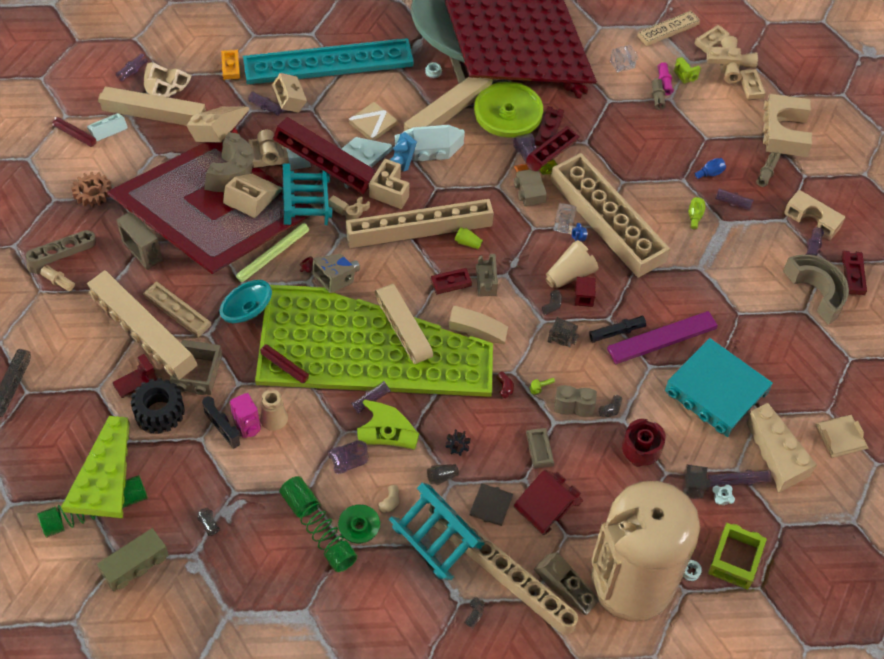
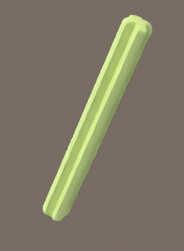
M305 223L298 226L237 273L236 277L240 282L247 280L309 231V227Z

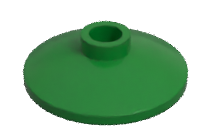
M352 505L346 508L339 517V532L344 536V539L351 543L362 544L369 542L379 532L380 518L377 512L367 505ZM361 525L363 526V528L356 529V526Z

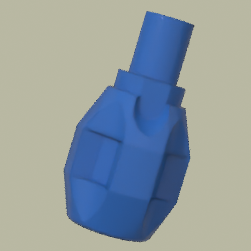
M714 158L708 161L702 170L695 172L694 175L696 179L703 176H717L726 169V164L722 158Z

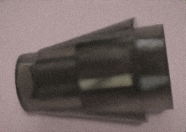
M456 464L432 465L431 468L427 469V477L430 484L439 485L459 475Z

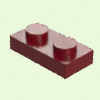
M467 268L431 276V283L436 295L472 287V281Z

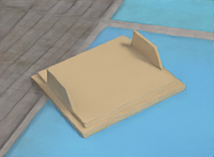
M852 415L815 424L832 458L868 449L863 438L864 431L859 422L854 421Z

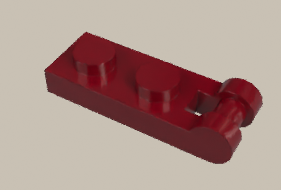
M547 107L535 139V145L541 146L557 134L564 116V110H555L553 107Z
M843 251L841 259L844 266V275L849 286V294L866 295L867 285L863 253Z

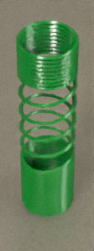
M139 475L126 479L122 509L148 499ZM60 505L57 506L58 510L54 506L37 513L45 537L48 538L65 531L61 512L69 526L74 528L73 514L70 513L71 525ZM76 514L77 517H78V519L80 520V522H81L82 524H84V523H85L84 514H82L83 521L81 520L80 516H79L78 514ZM90 515V517L93 520H95V516Z
M295 476L284 482L279 493L296 517L301 518V524L307 525L306 531L313 533L312 540L319 542L318 548L325 550L324 557L328 560L335 572H342L352 566L357 560L358 555L347 541H343L344 536H338L326 548L320 547L321 541L327 540L338 531L337 527L328 530L320 540L314 539V534L326 529L332 523V519L323 521L314 532L308 530V526L320 521L326 515V511H321L314 515L307 524L302 522L303 517L314 513L320 507L318 499L302 477ZM324 513L318 520L311 522L316 516ZM327 521H330L328 525L317 531V529L321 525H323ZM336 529L333 534L324 538L330 531ZM342 537L338 543L329 547L334 541Z

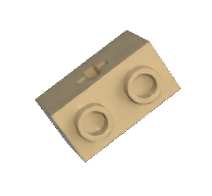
M280 73L272 84L280 107L283 110L299 113L307 100L298 77Z

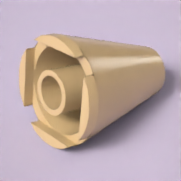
M581 241L573 242L546 273L547 278L545 280L550 287H562L576 281L577 277L588 276L599 269L594 256H589L586 252L589 249Z

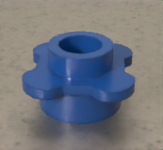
M577 223L576 228L572 230V238L575 241H585L587 229L581 227V223Z

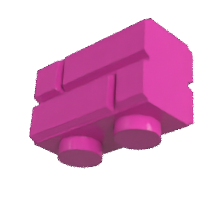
M244 393L231 399L230 406L233 422L242 438L255 436L260 432L261 428L258 409L254 402H252L250 395Z

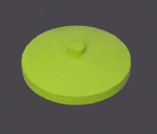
M499 82L488 86L478 94L475 100L474 114L479 125L489 133L507 138L520 137L529 134L538 127L542 120L543 104L538 94L529 87L515 82Z

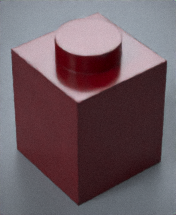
M587 276L577 277L575 284V306L593 307L596 296V278Z

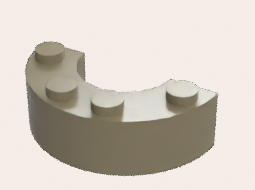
M228 132L223 141L221 159L228 162L211 163L206 172L204 190L225 192V186L234 177L252 174L254 152L250 144L240 137L239 134Z
M796 255L789 257L783 272L793 284L808 283L821 291L823 299L817 312L828 325L831 324L840 315L848 298L849 286L844 274L833 263L818 256Z

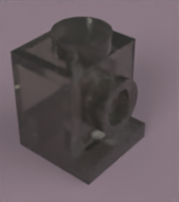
M557 317L549 331L548 342L552 343V341H555L559 345L571 347L572 344L575 345L579 338V334H577L578 326Z

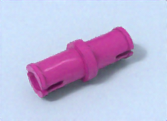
M660 63L657 66L659 79L662 80L665 95H671L674 90L668 64Z

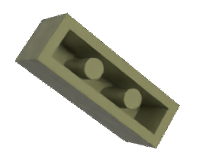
M151 528L97 563L101 575L114 592L117 589L126 587L134 578L144 575L155 564L162 563L169 554L163 541L154 529Z

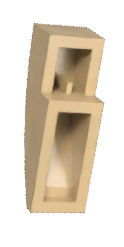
M453 306L449 320V330L467 333V337L473 336L485 341L505 344L508 326L487 315Z

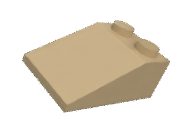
M223 106L198 113L191 117L186 126L196 142H222L228 132L249 111V107Z

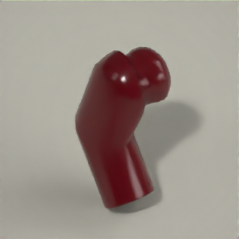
M501 371L496 376L503 387L499 394L503 398H508L509 395L513 394L514 383Z

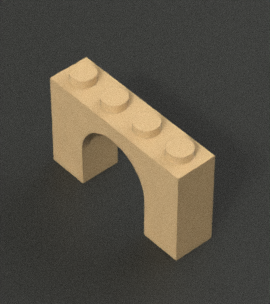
M769 94L768 100L764 101L763 106L765 111L763 133H766L763 144H766V152H779L780 154L808 157L812 146V133L790 130L779 122L794 121L807 123L811 111L810 99Z

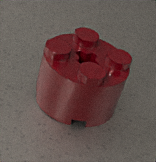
M637 419L631 422L622 442V451L625 457L636 467L655 463L660 458L665 445L666 434L664 429L656 422L647 421L648 419Z

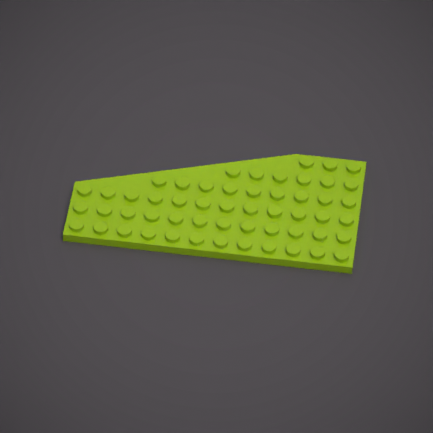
M270 285L272 296L264 311L255 378L256 385L492 397L493 343L473 336L466 337L442 329L440 325L414 317L433 351L432 358L414 364L379 305L361 299L355 300L333 292L330 293L325 287ZM265 344H268L309 374V379L305 383L299 382L264 357L260 349Z

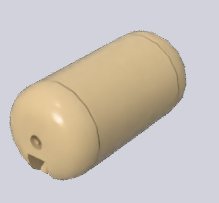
M640 481L626 487L612 502L607 522L601 525L591 559L593 565L591 581L594 583L601 606L615 617L627 621H646L661 614L673 600L696 547L700 532L697 509L690 498L675 486L660 481Z

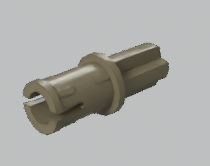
M654 78L652 80V97L654 98L655 109L660 110V104L662 109H664L666 104L662 80Z

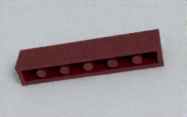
M286 117L276 128L272 140L358 192L364 194L369 189V183L376 173V170L289 117Z

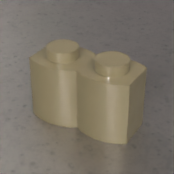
M531 169L518 171L514 178L515 188L519 189L518 196L520 202L523 201L524 206L546 203V190L541 180L540 172Z
M567 385L558 386L554 411L565 415L574 413L582 417L593 416L597 391L590 388L576 389Z

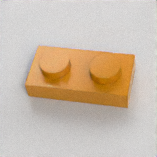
M238 50L221 51L223 80L240 79Z

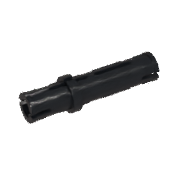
M643 315L629 320L623 319L620 323L589 331V337L591 342L595 343L619 334H629L633 330L646 327V320Z

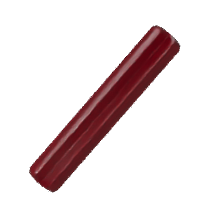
M55 117L52 120L54 127L88 146L93 147L97 143L94 136L59 117Z
M265 344L260 349L264 357L299 382L305 383L309 379V374L268 344Z

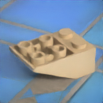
M254 174L236 176L225 186L223 203L256 218L283 191V188Z

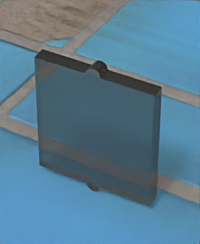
M481 483L469 515L482 519L485 523L488 521L502 526L513 494L500 490L499 487L495 488Z

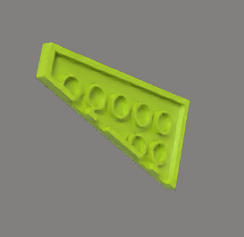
M108 417L61 506L63 512L123 518V493L126 482L127 441L129 440L130 425L128 417Z

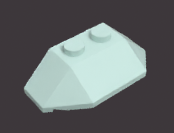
M451 125L413 127L404 131L417 141L412 157L414 162L449 159L464 145V130ZM400 134L395 135V145L398 143Z

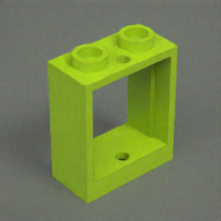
M726 523L708 574L748 590L754 580L767 538L762 537L757 532L744 530L739 525ZM727 537L757 548L750 571L720 560Z

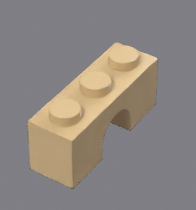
M798 190L790 199L784 212L785 215L797 222H800L805 217L814 218L818 222L815 232L829 241L840 230L845 220V216L801 190Z

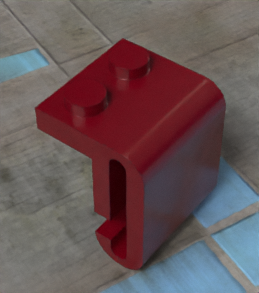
M542 471L513 505L542 535L549 533L552 530L550 526L555 521L559 522L573 505L579 506L584 501L579 496L581 492L573 485L569 487L565 483L566 478L559 472Z

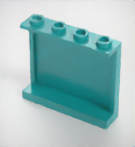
M709 338L667 381L665 391L671 398L682 403L686 409L697 414L702 421L713 426L717 432L729 437L732 429L761 397H765L769 393L773 383Z

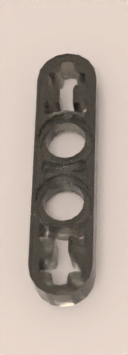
M18 349L1 381L0 417H3L29 365L31 359V352L29 350Z

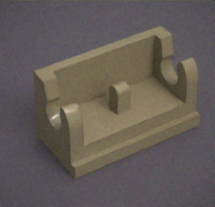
M490 254L487 261L483 260L482 255L478 258V264H476L478 296H497L498 279L495 254Z

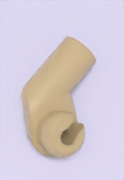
M397 485L388 487L389 497L380 502L378 506L381 512H390L399 505Z

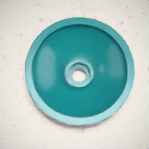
M252 280L238 286L225 297L220 306L222 319L228 323H243L255 318L270 302L272 288L264 280Z

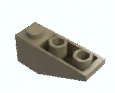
M558 552L547 554L534 568L535 572L550 588L584 615H587L599 602L598 597Z

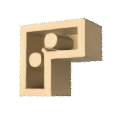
M388 159L383 160L369 183L370 198L400 209L403 208L409 198L410 183L400 180L401 164Z

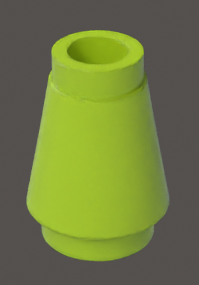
M460 227L455 237L458 244L479 249L483 242L482 239L468 228Z

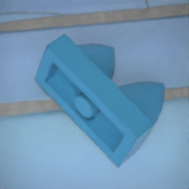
M404 132L400 134L398 143L394 147L395 152L390 161L401 164L403 172L409 169L417 141Z

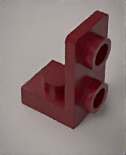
M145 354L137 357L139 362L137 370L113 382V386L121 398L135 392L137 387H142L141 383H148L150 379L157 380L154 367Z

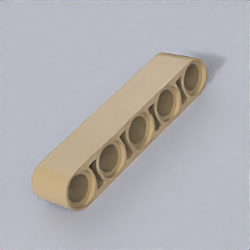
M390 284L375 290V296L412 362L417 364L432 358V348L396 286Z

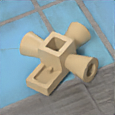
M734 36L723 38L721 41L722 47L707 46L706 50L707 63L720 64L721 74H725V81L730 84L741 80L740 66L756 69L758 63L757 53L741 55V48H737L738 40Z

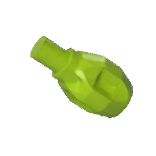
M699 197L693 198L689 205L688 213L691 220V229H698V222H700L705 212V201Z

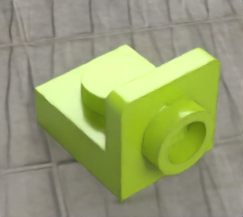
M683 57L677 58L674 72L683 84L697 80L701 70L700 66L691 68Z

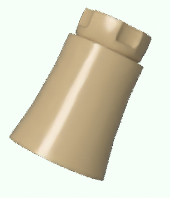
M267 390L263 393L261 399L260 422L264 428L273 431L279 430L287 424L288 414L284 408L281 394L276 390Z

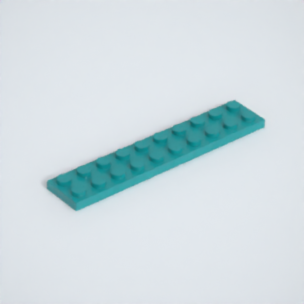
M408 38L243 56L247 85L274 82L280 73L304 79L414 67Z

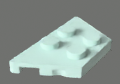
M355 137L342 150L368 166L373 167L392 151V145ZM344 183L345 188H349V187H350V186H348L347 184Z

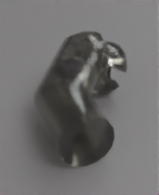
M553 290L550 293V303L542 306L544 315L554 312L561 307L562 295H560L559 290Z
M614 395L611 404L599 408V415L601 417L616 416L620 411L623 398L619 395Z
M474 597L471 600L470 606L474 610L464 622L472 629L481 619L485 607V602L478 597Z

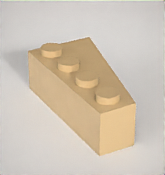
M769 403L752 410L747 425L756 444L760 447L761 456L769 467L770 476L774 478L778 493L810 477L817 464Z

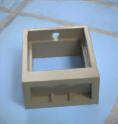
M131 212L116 219L123 244L147 270L163 261L158 238L142 220Z
M182 340L181 344L194 358L213 362L207 382L184 378L178 380L172 375L170 377L171 384L175 383L181 392L187 391L198 395H211L222 359L221 346Z

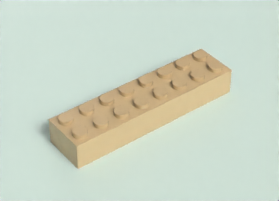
M582 153L552 168L551 182L637 278L667 262L670 248Z

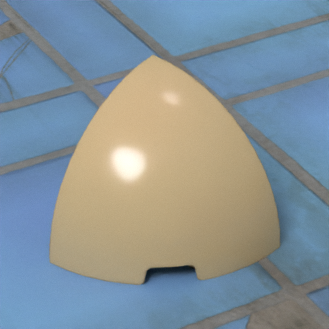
M147 63L144 87L148 94L169 97L182 91L189 83L191 75L178 69H166L155 63Z

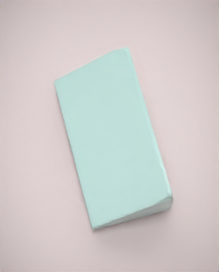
M117 113L90 124L87 128L91 135L96 138V141H99L127 129L128 126L124 117Z

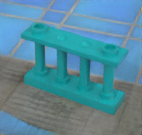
M283 163L284 225H291V217H295V215L324 216V225H328V218H332V207H329L327 183L330 182L329 173L322 170V174L294 173V171H290V164ZM294 180L322 181V185L294 184L293 182ZM322 192L323 197L295 196V194L291 193ZM295 203L323 204V209L295 208L292 205H295Z
M422 482L416 488L421 493V498L402 519L391 516L389 520L393 524L392 528L398 534H403L434 568L433 572L441 580H452L454 576L448 570L468 548L481 549L485 542L430 484ZM431 503L435 507L434 513L414 534L407 525L426 504ZM440 518H445L449 522L448 528L428 549L420 540ZM454 533H459L463 537L462 543L442 564L434 555Z

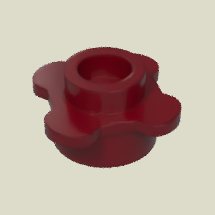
M312 256L307 257L300 263V272H312Z

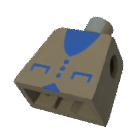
M342 254L313 258L312 274L330 293L352 284L355 272L360 270L357 260L349 262Z

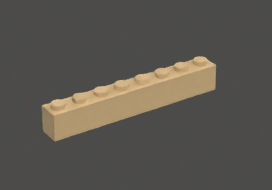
M490 199L358 218L346 220V235L349 248L458 232L460 227L468 228L469 230L492 226L494 212Z
M106 270L87 283L90 288L88 292L95 301L99 300L100 306L105 311L109 310L110 316L116 322L119 320L121 327L126 332L130 331L132 338L137 343L141 342L143 349L148 354L152 353L154 360L159 365L163 364L165 371L170 376L174 375L180 380L198 366L193 355Z

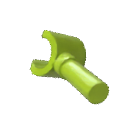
M551 378L545 381L533 380L529 387L531 394L541 393V387L554 383L555 379Z

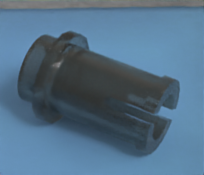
M204 508L197 513V519L202 522L208 536H213L220 531L212 516V510Z

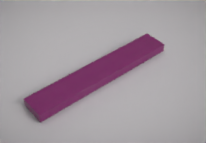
M707 311L609 345L607 350L614 363L619 364L715 330L718 325L710 312Z

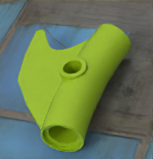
M369 400L363 401V405L373 413V418L364 426L357 428L359 446L388 445L412 450L416 449L420 433L414 429L411 423L395 407Z

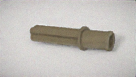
M771 152L765 166L760 169V176L756 181L760 187L767 186L769 179L773 177L774 168L781 155L779 152Z

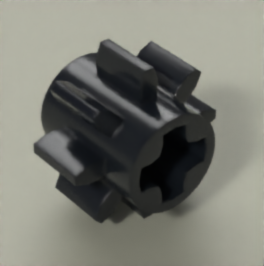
M456 429L453 435H447L448 442H446L445 447L451 449V455L456 453L461 456L464 450L469 451L467 444L471 442V438H466V431L458 432Z

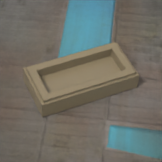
M546 428L526 430L534 469L554 466Z

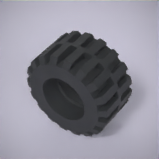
M158 378L157 381L150 379L148 383H141L142 387H137L135 389L136 393H133L131 396V407L138 426H141L144 431L149 429L150 433L158 431V434L163 433L164 430L167 432L171 431V427H177V422L182 421V415L185 413L181 391L177 388V385L175 383L171 384L170 380L167 379L163 381L162 378ZM157 402L167 403L165 407L159 410L148 409Z

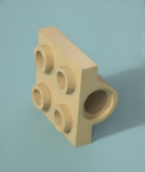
M262 130L257 134V139L248 140L254 152L253 167L289 163L286 147L272 140L274 133L271 130Z

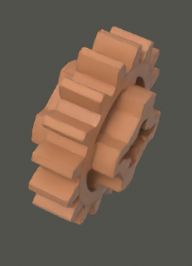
M93 172L90 175L83 173V178L78 176V182L73 181L74 186L71 187L73 198L77 200L78 204L83 203L84 207L87 204H90L91 207L94 204L100 206L101 201L106 203V197H110L107 194V191L112 189L110 179H107L106 175L101 177L100 172L96 175Z

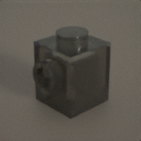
M687 464L683 473L682 492L692 499L703 498L705 491H709L710 479H707V467Z

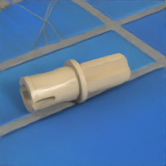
M49 265L41 269L40 274L49 279L53 285H59L67 291H72L75 287V283L64 277L63 272H58Z

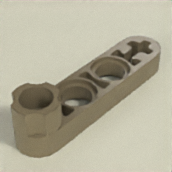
M85 230L29 250L26 253L27 270L30 273L39 274L46 264L94 247L96 243L95 234L92 231ZM67 244H74V245H75L74 247H71V248L65 247V245H67ZM56 250L57 253L49 254L48 251Z

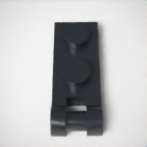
M205 397L202 400V404L207 418L233 449L240 446L239 436L241 435L235 426L231 427L227 416L216 409L212 397Z

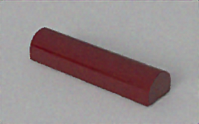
M566 126L528 155L526 159L527 166L533 171H539L578 141L580 137Z

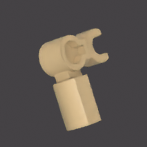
M334 195L328 200L329 207H332V210L342 216L345 215L346 220L358 219L363 211H367L370 208L369 201L366 204H362L363 197H359L356 204L351 206Z

